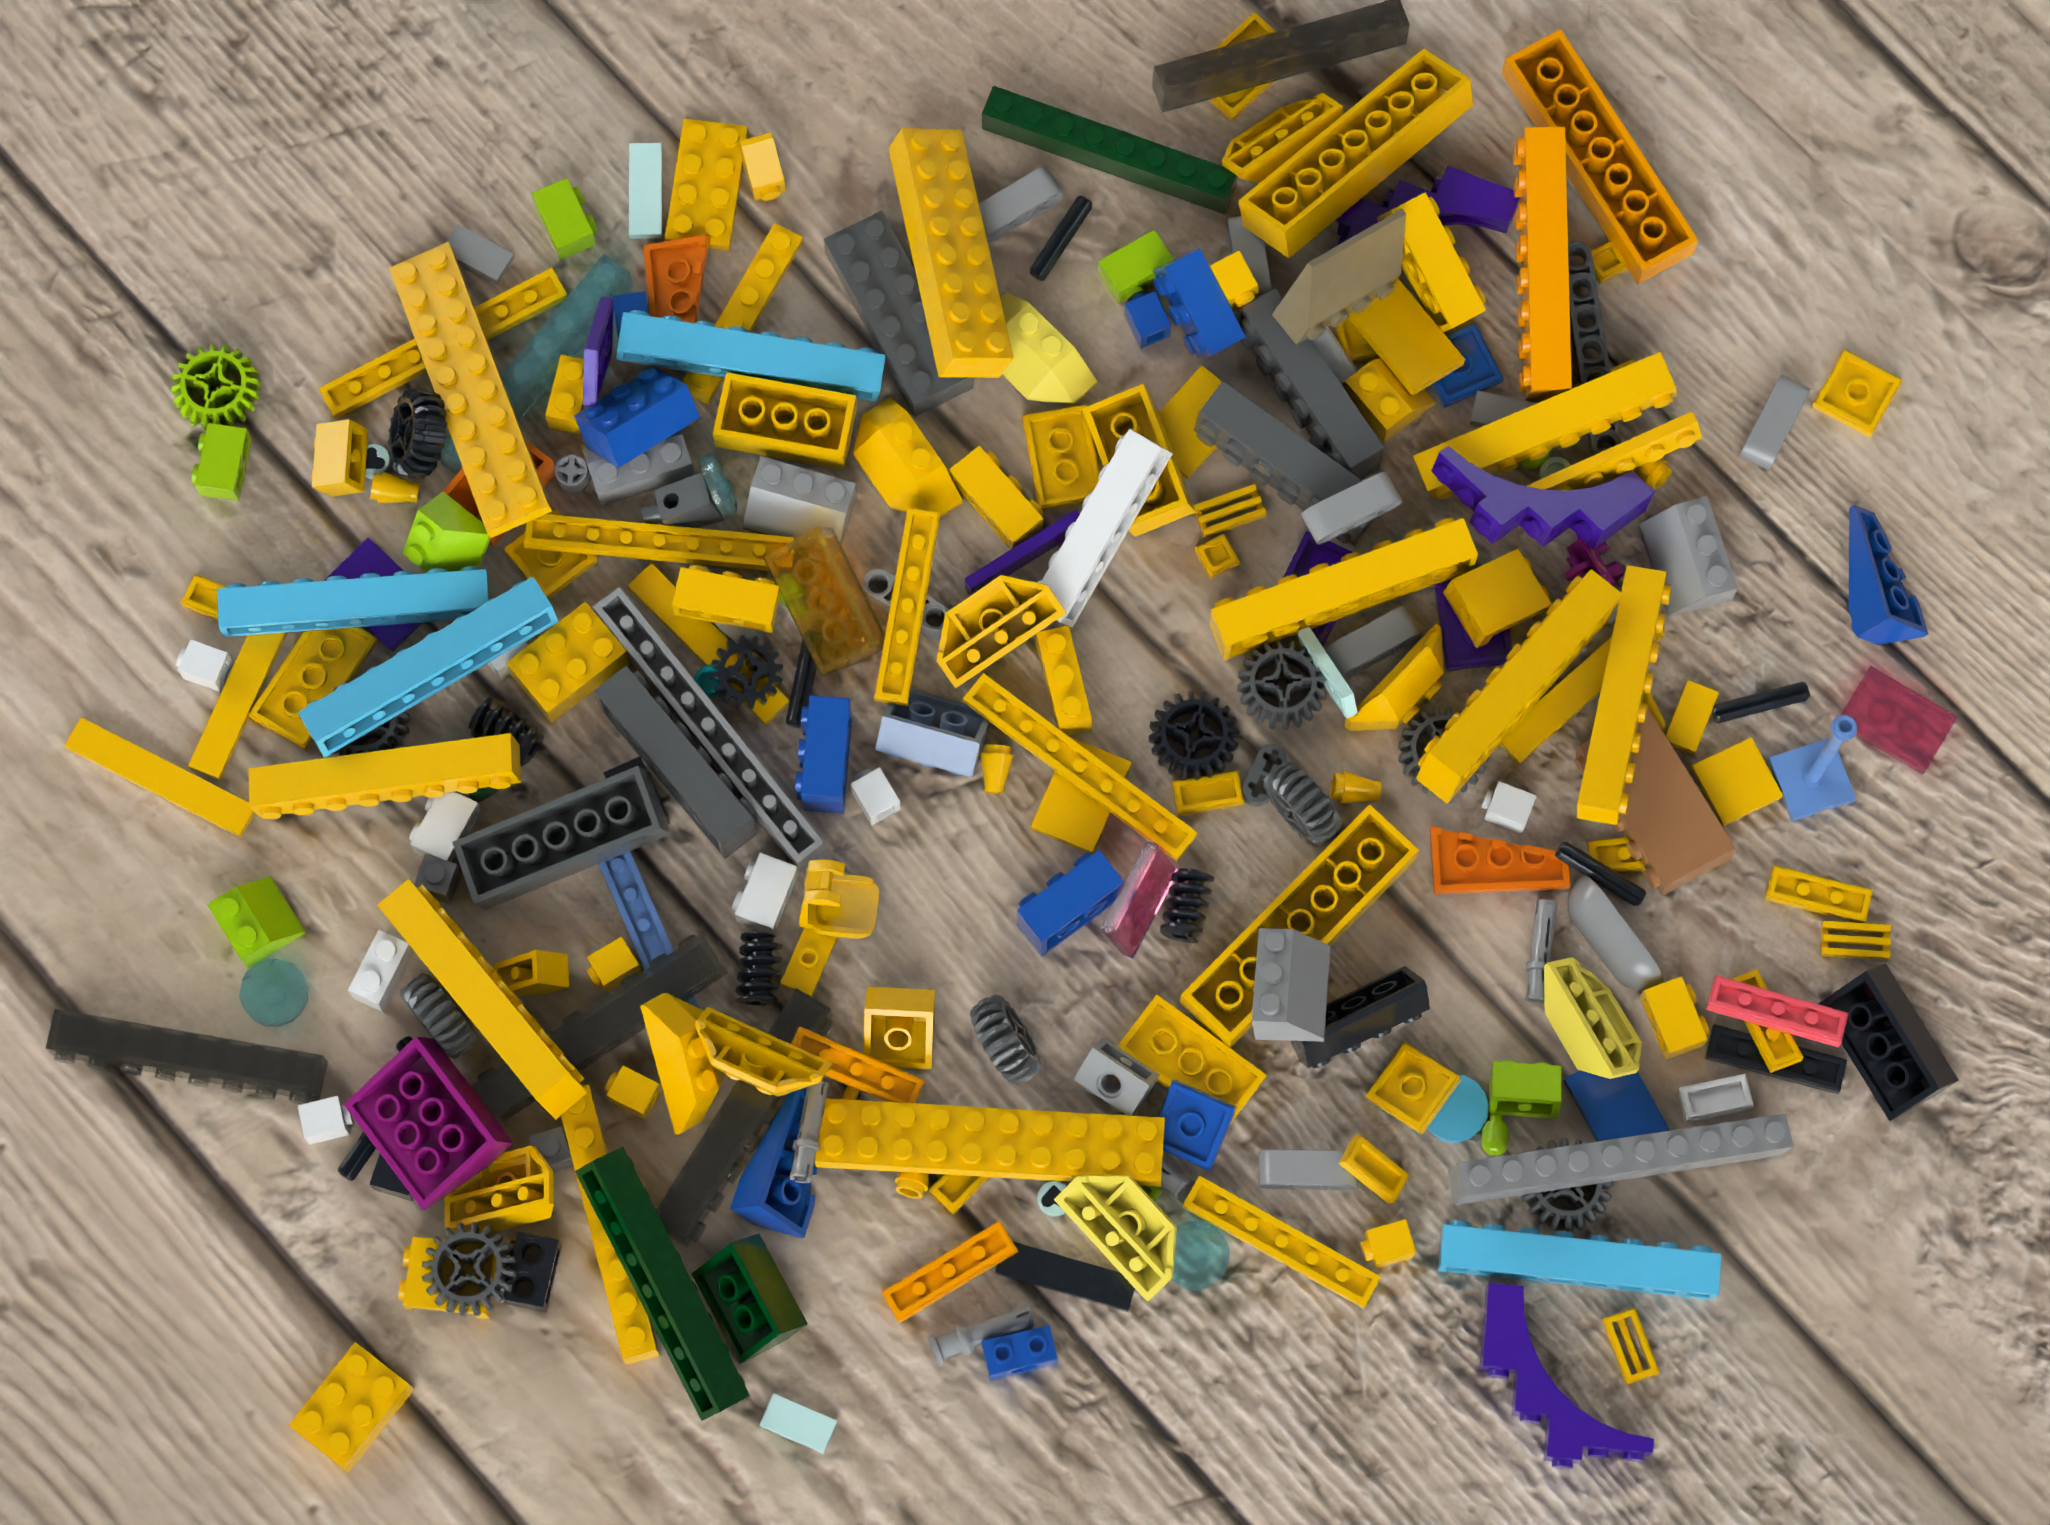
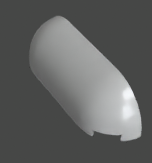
M1586 875L1578 878L1573 884L1568 897L1570 918L1615 979L1624 987L1636 990H1645L1664 983L1663 976L1655 960L1601 888Z

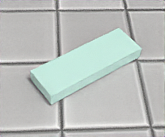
M629 143L630 239L662 238V143Z
M1310 627L1299 630L1301 648L1305 646L1308 651L1306 658L1311 656L1313 667H1319L1321 670L1320 673H1317V676L1327 679L1323 682V685L1344 717L1348 719L1358 714L1354 693Z

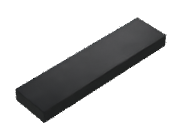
M1715 1024L1712 1026L1705 1055L1707 1060L1834 1094L1840 1093L1847 1059L1798 1047L1803 1055L1801 1062L1770 1073L1751 1034Z
M1016 1242L1013 1243L1019 1252L997 1264L995 1271L997 1275L1124 1312L1129 1311L1135 1290L1120 1272Z

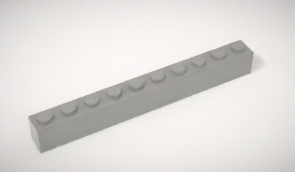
M618 587L593 606L594 612L626 649L631 663L645 678L655 693L665 702L675 718L686 727L698 747L701 746L706 751L718 772H723L730 780L737 796L740 799L743 797L750 804L755 812L753 814L792 865L798 866L799 873L807 868L810 860H817L824 855L826 849L823 840L623 590Z
M1779 1114L1462 1161L1448 1170L1454 1205L1777 1157L1783 1155L1794 1146L1787 1115Z

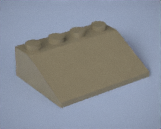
M1403 209L1398 210L1307 263L1272 314L1296 345L1307 338L1310 341L1317 339L1325 332L1326 327L1330 325L1334 328L1339 326L1353 311L1359 314L1371 305L1372 300L1377 297L1379 300H1383L1395 290L1393 284L1402 271L1406 213Z

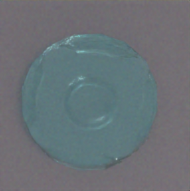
M712 452L701 456V469L717 508L725 518L736 514L737 500L730 481L727 480V477L725 478L721 471L723 466L720 460Z
M278 959L263 960L253 965L242 979L239 998L243 1009L255 1022L264 1026L280 1027L293 1022L303 1012L308 1002L309 987L305 976L293 963Z
M1187 1221L1177 1225L1174 1272L1171 1281L1176 1286L1186 1290H1204L1209 1288L1224 1276L1229 1264V1247L1224 1235L1214 1226L1203 1221Z

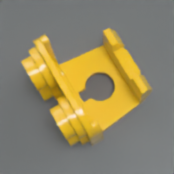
M825 859L810 860L805 873V890L800 910L799 926L812 928L817 934L823 936L865 938L874 931L876 926L879 888L870 877L844 874L845 863Z

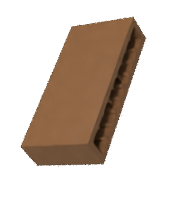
M1647 708L1645 723L1638 722L1636 733H1642L1639 753H1632L1630 763L1636 764L1633 783H1626L1624 793L1629 794L1626 814L1620 813L1618 825L1612 824V826L1618 833L1622 831L1625 837L1628 838L1629 842L1626 843L1630 855L1635 861L1640 860L1646 869L1644 876L1652 889L1657 888L1663 896L1732 859L1736 848ZM1591 738L1578 745L1576 758L1574 759L1575 765L1582 776Z

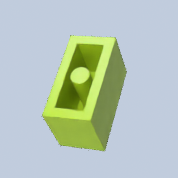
M565 178L531 193L534 205L560 260L596 245L594 233H597L598 229L592 215L588 214L585 216L581 208L585 201L578 186L572 188L568 178Z
M1154 229L1099 260L1098 274L1116 302L1120 304L1125 300L1128 301L1136 294L1143 293L1146 288L1154 284L1153 278H1155L1153 270L1173 260V257Z
M207 423L206 433L200 434L198 451L201 453L199 464H194L191 477L192 483L195 484L201 496L239 501L252 442L247 428Z
M1513 1060L1493 1061L1489 1077V1114L1558 1119L1561 1105L1562 1066L1551 1065L1545 1062L1528 1064L1517 1063Z

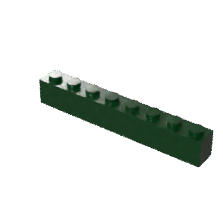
M996 86L992 87L982 111L983 130L1224 215L1227 212L1237 186L1238 176L1224 166Z
M622 1146L576 1170L575 1173L701 1421L749 1397L750 1394L745 1386L744 1379L738 1373L729 1355L727 1346L723 1343L713 1324V1319L707 1312L697 1292L696 1285L685 1269L681 1256L675 1249L666 1231L665 1224L657 1214L650 1200L649 1193L644 1188L634 1168L633 1161L627 1155L624 1147Z

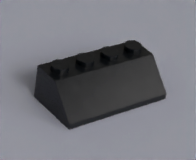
M1886 963L1865 971L1818 1003L1819 1005L1848 1013L1841 1044L1889 1121L1896 1119L1959 1081Z
M1403 966L1328 1003L1324 1042L1291 1041L1299 1061L1308 1069L1311 1067L1320 1068L1331 1061V1057L1341 1052H1353L1361 1047L1362 1042L1372 1037L1381 1038L1392 1031V1027L1402 1022L1407 1024L1422 1017L1423 1012L1430 1009L1425 980L1408 967Z

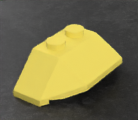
M1007 292L1000 298L1014 357L1002 375L1027 400L1075 405L1098 384V381L1076 348L1029 302Z
M1574 957L1547 962L1544 966L1545 1015L1577 1070L1608 1079L1636 1073L1640 1066L1642 1042L1610 988L1592 972L1582 968L1580 962Z
M1079 1175L1054 1199L1147 1302L1173 1278L1177 1226L1130 1175Z

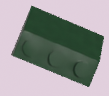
M759 1233L731 1242L691 1273L739 1364H743L789 1339L808 1324Z

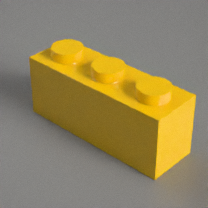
M979 445L949 469V475L957 490L1011 550L1043 529L1042 516L1044 512L1033 499L1028 501L1023 496L1021 485L1012 475L1007 477L1000 469L1002 465L998 458L991 451L986 453Z
M691 565L689 568L680 567L672 608L674 615L773 633L781 593L780 587L775 585V582L766 578H756L755 581L742 579L741 575L734 572H723L720 575L710 573L705 567Z
M1069 625L1036 633V646L1056 727L1067 736L1092 731V717Z

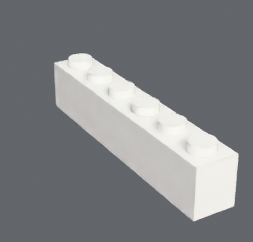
M1131 429L1118 440L1113 458L1110 463L1102 468L1098 484L1094 491L1084 499L1082 512L1077 520L1068 527L1065 534L1066 539L1060 550L1052 555L1048 564L1049 569L1044 578L1037 582L1047 584L1067 612L1058 618L1057 621L1072 628L1173 454Z

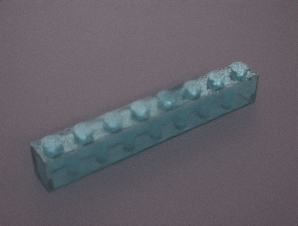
M606 254L601 256L502 373L501 377L518 422L554 381L560 355L574 357L586 343L601 296L613 297V295L627 294L633 287L630 272ZM450 435L444 442L445 448L442 449L440 461L443 466L457 475L463 467Z

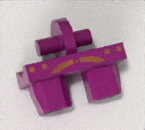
M1576 537V541L1567 547L1570 556L1566 560L1571 569L1564 576L1568 582L1573 581L1578 575L1584 578L1592 569L1613 586L1624 576V571L1616 561L1604 564L1600 556L1604 555L1608 550L1606 541L1593 550L1588 544Z

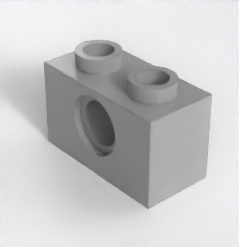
M1103 1037L1092 1047L1073 1080L1078 1082L1081 1088L1088 1094L1098 1096L1109 1103L1110 1108L1115 1112L1132 1116L1142 1106L1160 1075ZM1109 1074L1115 1075L1119 1079L1121 1086L1114 1084Z

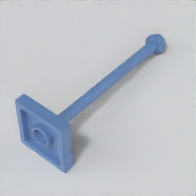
M1848 715L1837 716L1830 726L1832 734L1830 738L1769 757L1770 769L1783 794L1782 800L1791 822L1813 816L1815 813L1827 809H1834L1853 803L1857 799L1838 752L1843 742L1853 739L1857 733V723L1852 717Z

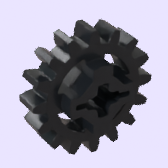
M740 635L737 645L731 639L727 640L726 646L728 650L718 648L716 654L721 660H712L710 665L718 670L710 675V680L719 681V684L714 689L715 693L724 691L726 694L723 702L727 703L733 698L736 700L735 708L738 709L742 702H747L749 709H753L755 700L765 705L767 703L766 694L774 697L777 693L776 688L772 685H781L783 678L776 675V673L783 670V664L774 663L779 653L773 652L770 654L768 652L770 646L768 641L762 647L757 645V636L753 637L751 643H746L744 635ZM751 652L759 655L764 661L760 662L752 656ZM737 653L735 665L725 668L727 660ZM744 661L745 666H747L748 670L754 671L750 678L749 684L745 674H739V672H741ZM769 677L766 685L756 692L757 681ZM729 683H734L740 687L742 693L733 689Z

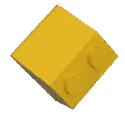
M1381 358L1370 361L1344 382L1345 391L1368 425L1384 443L1435 405V401L1425 389L1412 396Z
M867 986L864 1011V1054L896 1068L932 1070L936 990Z

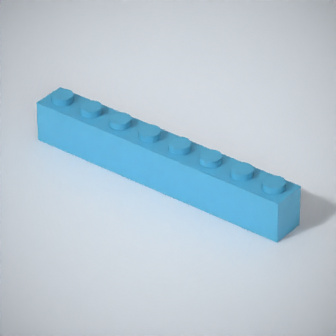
M632 310L630 313L623 312L616 360L724 378L726 372L856 395L857 399L877 402L881 390L885 355L878 354V351L872 348L854 350L848 349L845 345L836 342H829L823 345L813 343L811 339L805 337L787 339L781 338L779 334L774 332L756 334L750 333L747 329L738 326H731L728 329L719 328L707 321L689 323L683 322L681 318L667 315L663 316V318L650 316L645 311Z
M466 566L461 568V571L452 572L436 568L430 569L424 574L399 571L394 573V576L380 577L379 574L368 573L356 579H347L344 576H331L327 578V581L313 582L309 578H300L288 584H280L277 581H264L260 583V586L247 587L242 583L228 584L226 588L217 589L218 625L223 637L450 621L469 614L489 600L490 582L486 569H481L478 566Z
M531 577L526 581L515 584L502 595L487 600L481 607L469 614L456 618L453 623L438 632L428 634L419 643L399 651L393 658L379 666L371 667L355 680L340 685L334 692L322 699L309 703L298 714L325 758L559 621L551 603L535 579Z
M1452 1220L1450 1225L1444 1224L1441 1229L1438 1271L1714 1300L1719 1295L1721 1254L1712 1253L1713 1248L1707 1246H1692V1250L1678 1249V1244L1670 1242H1658L1657 1247L1644 1246L1643 1240L1631 1238L1623 1239L1622 1243L1609 1242V1237L1603 1235H1588V1240L1574 1238V1233L1555 1231L1553 1236L1540 1235V1230L1535 1228H1519V1232L1505 1231V1226L1498 1224H1485L1484 1229L1470 1227V1222Z

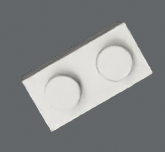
M447 792L442 797L428 799L425 806V811L428 812L422 823L417 822L409 840L412 841L410 845L414 853L423 857L427 854L454 863L457 854L452 842L469 835L481 813L478 802L457 792Z
M759 853L756 862L751 860L744 879L748 880L744 892L738 891L732 905V910L736 911V922L775 935L798 879V866Z
M378 930L348 989L353 999L384 1013L414 954L411 946L399 938Z

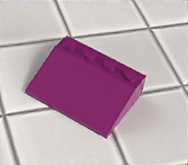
M416 1036L343 1104L422 1210L428 1209L487 1168L514 1143L434 1038Z

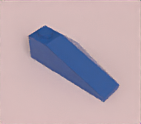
M1853 505L1849 508L1848 607L1852 619L1851 627L1858 638L1876 645L1925 637L1928 635V630L1920 604L1915 595L1909 597L1902 583L1906 576L1902 568H1897L1888 555L1892 547L1875 513Z
M806 1088L796 1090L787 1095L740 1177L730 1207L732 1211L752 1225L797 1238H805L815 1207V1195L811 1194V1182L799 1183L795 1182L796 1178L795 1180L790 1179L795 1153L792 1149L795 1139L797 1140ZM815 1163L813 1165L812 1175H817V1167Z

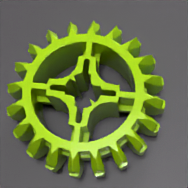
M211 343L208 352H205L203 347L198 346L197 352L199 355L194 357L192 354L187 353L188 364L178 362L177 367L181 373L172 374V380L176 385L171 387V393L177 396L174 398L173 403L176 408H181L179 411L183 418L190 417L189 421L193 426H197L201 422L203 430H206L207 423L220 425L227 423L228 426L235 427L234 419L239 418L240 421L245 422L246 416L243 412H254L255 407L251 401H260V395L255 391L261 388L260 380L256 379L259 372L256 367H251L252 360L250 357L242 358L243 354L240 349L237 348L231 352L229 345L226 344L218 351L216 344ZM211 368V370L208 373L201 374L205 370ZM227 368L233 369L241 375V386L235 385L233 381L228 380ZM221 383L222 387L220 389L217 388L216 391H211L210 388L212 386L215 387V384ZM191 389H195L199 394L204 395L205 407L199 406L191 400ZM231 401L227 405L220 407L224 402Z

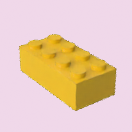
M1425 192L1377 217L1379 222L1400 209H1403L1406 213L1402 268L1423 309L1442 332L1450 330L1486 311L1483 305L1486 302L1481 289L1477 285L1474 286L1468 276L1470 274L1469 265L1462 256L1459 257L1453 247L1455 244L1454 236L1450 229L1446 226L1443 227L1439 220L1440 210L1432 197L1428 198Z
M726 372L713 430L714 444L718 448L845 470L858 409L856 395Z
M1144 383L1082 408L1103 467L1110 463L1116 452L1115 447L1118 440L1129 429L1173 453L1129 529V532L1134 537L1196 512L1153 395Z

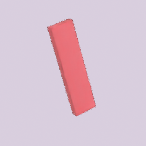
M1717 975L1713 979L1706 1010L1838 1048L1842 1043L1848 1013Z

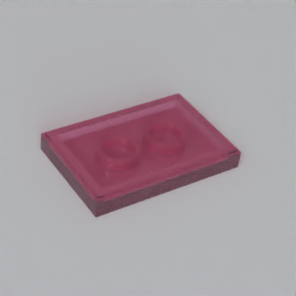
M1871 665L1840 714L1848 715L1856 721V736L1922 775L1927 770L1958 718L1956 715Z
M1146 840L1101 927V931L1122 955L1132 959L1135 957L1168 893L1169 887L1173 883L1171 880L1172 874L1178 872V869L1160 847Z

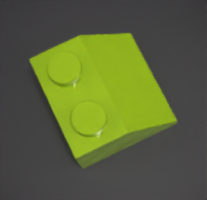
M442 491L418 509L402 554L426 573L428 570L436 568L446 569L447 572L461 571V568L466 566H481L491 538L486 532L482 521Z
M271 876L235 886L207 904L247 969L306 933Z

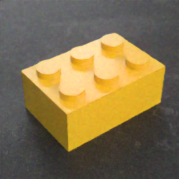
M585 601L507 661L506 665L511 676L552 724L628 665L630 660L626 649Z
M354 1342L288 1426L349 1473L414 1389L363 1347Z

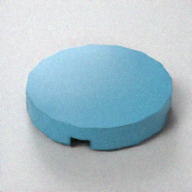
M1459 1075L1461 1082L1427 1128L1432 1135L1443 1142L1460 1143L1470 1140L1481 1131L1488 1117L1489 1104L1485 1092L1476 1081L1465 1075Z

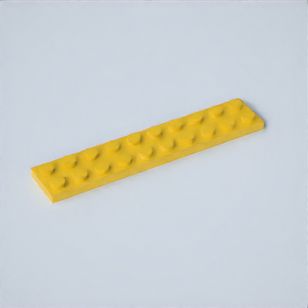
M446 242L389 267L434 392L440 394L441 400H444V409L447 412L445 418L448 424L447 427L486 532L492 538L552 512L452 246L449 242Z
M826 1098L818 1139L820 1150L816 1151L815 1165L816 1167L1068 1182H1072L1079 1175H1130L1139 1186L1161 1187L1165 1118Z

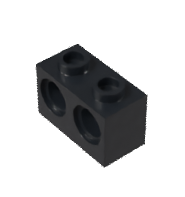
M518 1232L517 1239H511L509 1244L512 1250L507 1254V1256H514L516 1259V1264L509 1268L517 1273L516 1278H505V1281L510 1283L513 1289L512 1291H506L501 1288L499 1293L503 1294L504 1302L507 1305L547 1313L562 1244L558 1239ZM535 1246L542 1249V1255L538 1261L529 1263L524 1260V1254L528 1248ZM524 1280L532 1281L534 1289L530 1295L522 1297L516 1294V1288L520 1282Z

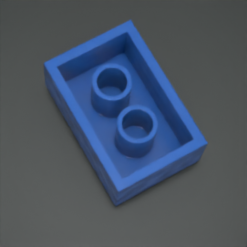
M1200 248L1186 252L1153 270L1155 278H1153L1154 286L1161 296H1166L1171 306L1168 308L1169 315L1176 325H1181L1186 335L1183 337L1184 344L1192 355L1196 354L1197 358L1212 356L1246 337Z
M653 367L643 370L637 378L629 383L615 387L609 395L597 401L595 407L585 406L581 412L574 415V418L587 449L619 468L693 423L700 416L688 386L661 369Z
M809 696V706H802L801 726H803V735H806V739H799L798 759H800V768H803V772H796L795 792H797V800H802L804 811L844 814L852 728L851 702L849 698Z
M1100 850L1093 855L1089 852L1083 854L1073 863L1075 868L1065 875L1062 872L1056 874L1046 883L1047 888L1038 895L1032 892L1019 902L1017 926L1041 957L1123 898L1124 881Z

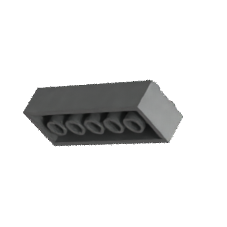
M881 210L824 238L825 254L879 353L885 355L884 362L914 417L973 389V378L938 377L916 272L883 211Z
M1274 288L1242 307L1239 324L1246 337L1240 341L1247 350L1251 348L1257 356L1256 364L1264 376L1269 375L1275 383L1273 388L1276 395L1283 403L1288 402L1293 410L1291 414L1300 429L1305 428L1311 436L1309 439L1310 443L1362 480L1380 469L1384 447L1313 342L1307 338L1296 345L1272 316L1283 299L1277 289Z
M1224 381L1221 382L1199 412L1193 430L1197 433V438L1209 447L1214 445L1223 451V456L1233 465L1239 466L1241 464L1251 472V477L1262 485L1269 484L1278 491L1277 495L1290 505L1295 503L1303 510H1306L1314 504L1362 481ZM1374 519L1335 538L1343 543L1349 542L1355 546Z
M625 666L594 690L600 709L636 753L641 756L650 770L723 858H728L757 835L754 824L757 820L753 815L755 814L753 808L743 797L739 800L736 798L732 790L734 786L723 772H720L718 775L714 772L715 770L711 765L713 761L701 746L697 749L694 748V744L690 740L692 736L680 721L674 724L673 719L669 715L670 709L659 696L655 699L652 697L648 689L650 686L640 672L636 671L633 674Z
M636 766L455 840L452 843L473 904L487 910L671 835L650 772L640 766Z

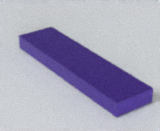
M1072 511L965 578V590L968 595L971 596L1000 575H1011L1064 542L1068 527L1080 515L1078 511Z

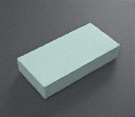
M773 1393L759 1426L824 1454L838 1421Z

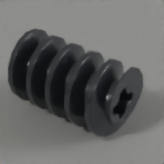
M488 697L477 708L468 726L471 729V735L474 738H478L481 736L511 733L520 745V766L528 764L538 751L544 735H541L539 738L535 737L537 726L535 725L525 731L526 719L524 718L514 724L515 712L513 711L503 717L504 705L499 704L492 710L493 698Z
M1180 868L1178 872L1172 874L1171 880L1174 885H1171L1168 890L1172 897L1166 900L1165 906L1169 910L1163 913L1162 919L1166 923L1160 926V933L1175 941L1198 943L1192 937V934L1203 933V928L1197 926L1195 921L1206 920V916L1198 912V908H1207L1209 906L1208 902L1201 899V895H1210L1212 893L1211 889L1204 886V882H1214V876L1190 868Z
M744 932L741 934V941L746 944L739 947V953L744 958L738 960V967L744 971H740L737 974V980L742 983L735 989L736 994L740 996V998L735 1000L737 1003L765 1006L778 1002V998L769 995V991L779 989V985L771 982L770 978L780 976V971L771 968V965L781 963L782 960L780 957L772 955L773 951L783 949L782 944L774 942L775 935L766 932Z

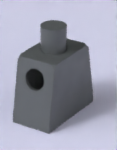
M703 473L656 489L654 493L657 503L641 508L644 523L648 524L663 522L669 526L696 528L724 521L717 489Z

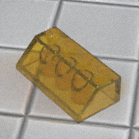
M818 526L764 557L765 563L776 585L780 587V593L821 676H826L863 662L883 650L885 633L833 528Z

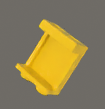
M1519 549L1452 579L1443 592L1476 649L1487 644L1494 635L1534 616L1537 619L1543 617L1552 605L1547 589L1539 584L1533 574V567L1530 561L1523 557Z
M412 1237L411 1246L406 1245L404 1250L403 1266H408L406 1280L400 1281L398 1298L400 1301H403V1306L406 1310L414 1311V1308L447 1312L446 1305L448 1301L441 1306H437L434 1301L439 1293L430 1296L426 1291L434 1282L425 1283L422 1280L424 1274L432 1272V1270L424 1269L422 1262L426 1260L433 1261L434 1259L427 1255L425 1251L427 1248L437 1250L439 1246L432 1238ZM466 1243L456 1247L455 1250L468 1255L477 1248L480 1250L484 1245ZM494 1252L487 1258L489 1261L483 1270L484 1276L491 1283L495 1278L497 1266ZM446 1257L442 1266V1280L445 1287L451 1281L449 1278L455 1270L454 1263L448 1257ZM457 1259L465 1271L463 1277H466L468 1273L469 1276L474 1275L478 1280H481L473 1267L475 1262H472V1265H470L469 1263L464 1264L460 1259ZM470 1284L462 1290L458 1289L454 1294L473 1296L484 1290L477 1285ZM484 1304L480 1305L481 1315L475 1317L490 1319V1312ZM458 1305L455 1309V1313H459L460 1305ZM469 1307L468 1314H474L472 1307Z

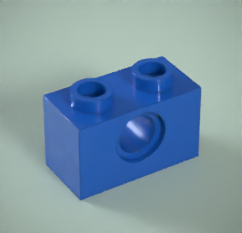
M1050 1325L982 1341V1349L990 1381L1058 1365V1357Z

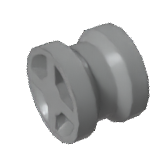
M571 454L563 456L556 463L555 476L559 487L564 492L577 494L586 489L590 481V475L584 459Z

